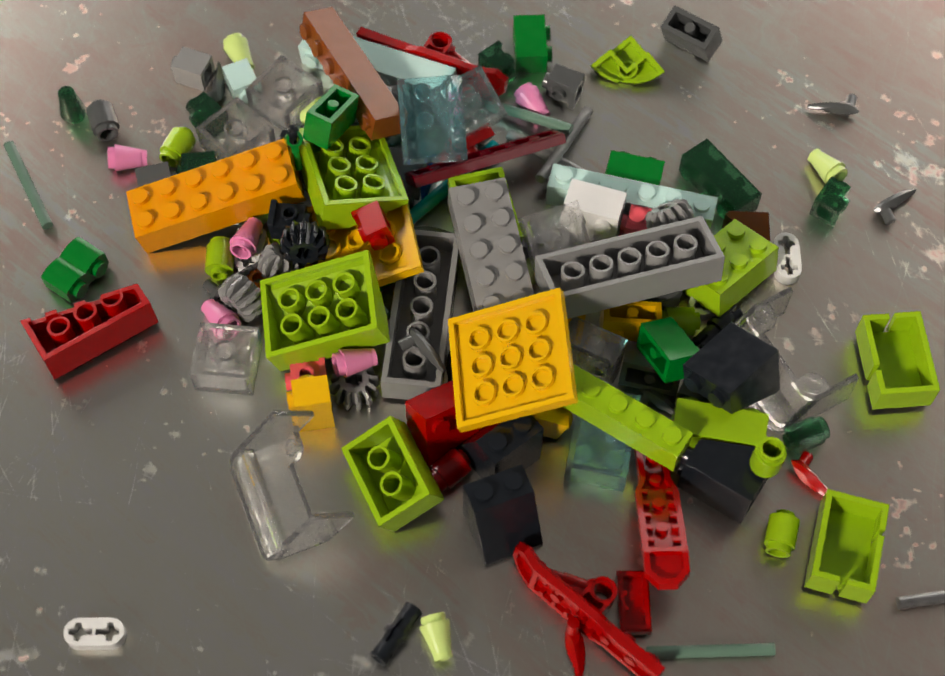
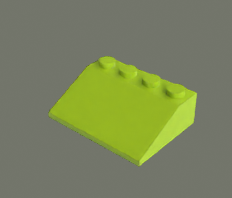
M359 125L350 126L328 150L303 139L302 144L299 146L303 166L301 172L319 226L325 227L326 230L353 227L357 223L353 219L351 212L376 200L379 202L384 213L408 204L407 193L385 138L371 141L365 130H362ZM299 128V133L303 137L304 128Z
M369 250L260 280L266 359L280 371L289 370L290 364L319 361V358L325 357V360L332 358V353H337L339 349H363L390 342L387 314Z

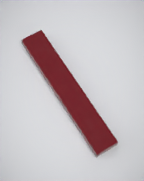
M553 129L408 171L404 174L406 183L418 188L565 144L566 138L562 132Z

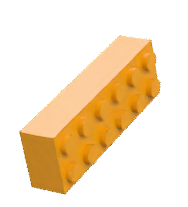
M284 138L126 191L134 235L147 254L247 221L250 217L256 218L268 214L271 199L277 200L278 203L291 204L306 201L299 171L295 167L291 148L286 145Z

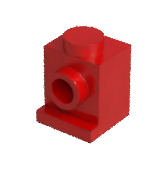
M377 200L351 212L353 219L358 225L357 229L363 242L369 241L374 251L384 249L386 246L396 242L387 216Z

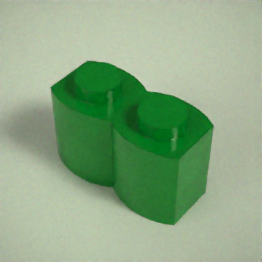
M78 236L65 247L60 257L49 264L41 275V279L47 288L72 304L87 294L91 282L106 273L109 261L103 251Z

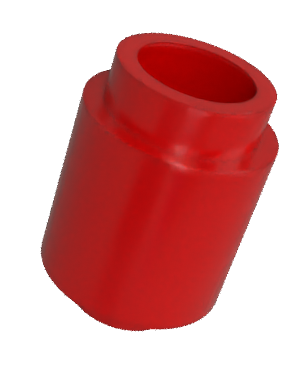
M451 448L429 467L441 493L445 489L450 490L471 472L469 465L472 462L461 449L456 451Z

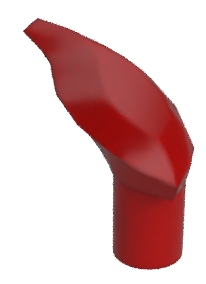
M804 451L798 460H791L794 472L805 485L824 496L828 488L809 468L814 458L810 452Z
M571 617L567 621L565 630L566 650L573 664L575 676H583L586 658L585 644L580 632L579 619Z

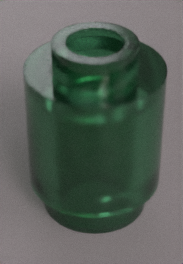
M810 416L786 426L785 434L782 436L786 448L795 454H800L824 444L825 440L830 438V430L823 417L818 416L815 418Z

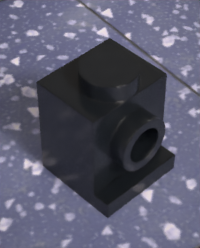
M271 199L267 220L271 239L282 238L285 226H290L293 220L302 223L305 218L307 223H312V213H308L306 204L278 203L277 200Z

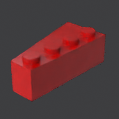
M136 283L102 294L98 300L92 302L83 300L74 303L73 308L57 312L55 309L45 312V317L36 320L27 318L20 320L55 380L157 324L158 319L151 303Z
M453 380L405 401L407 426L428 467L451 448H456L482 429L478 428L463 433L457 429Z

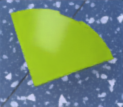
M631 35L616 48L610 49L590 65L597 74L614 83L642 84L652 81L665 73L649 52L646 53Z

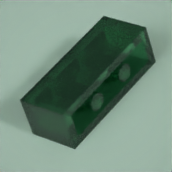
M708 139L682 154L679 166L682 177L686 181H690L698 189L699 194L718 197L716 211L722 218H724L728 211L753 212L758 208L762 193Z

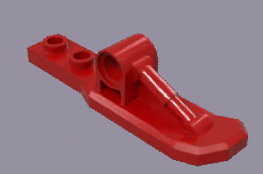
M360 27L356 33L358 38L456 68L458 84L455 89L456 92L464 94L469 91L473 98L475 95L495 99L507 90L508 77L498 68L480 67L470 63L455 51V46L452 45V37L446 32L431 34L424 46L412 45L364 27Z
M634 449L638 475L635 502L643 556L644 577L658 590H678L690 576L689 550L679 489L672 481L668 468Z
M520 541L515 546L513 558L517 570L531 591L567 621L571 617L578 618L580 621V632L603 647L636 676H661L666 668L655 654L649 651L646 652L636 644V640L630 633L624 630L621 631L605 617L610 611L618 593L617 585L612 579L600 576L587 580L567 572L556 571L548 568L546 563L538 558L530 545ZM595 592L605 594L607 599L598 598Z

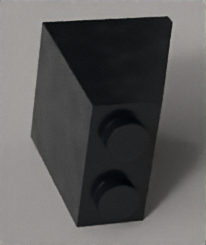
M732 322L683 364L684 382L687 388L694 393L704 396L715 407L723 408L730 414L774 395L780 390L779 350Z
M532 415L486 426L457 446L456 449H461L468 455L472 462L470 465L481 478L520 464L526 469L541 458L544 428Z
M700 439L694 448L689 446L680 460L681 465L676 473L680 476L677 484L678 488L739 524L742 523L768 478L759 477L750 467V458L755 447Z
M522 464L463 485V514L485 567L513 557L515 546L520 541L530 545L533 549L543 546L534 490Z

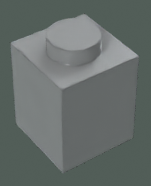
M182 47L179 54L175 55L171 62V70L173 71L176 83L204 92L215 74L212 55L187 47Z

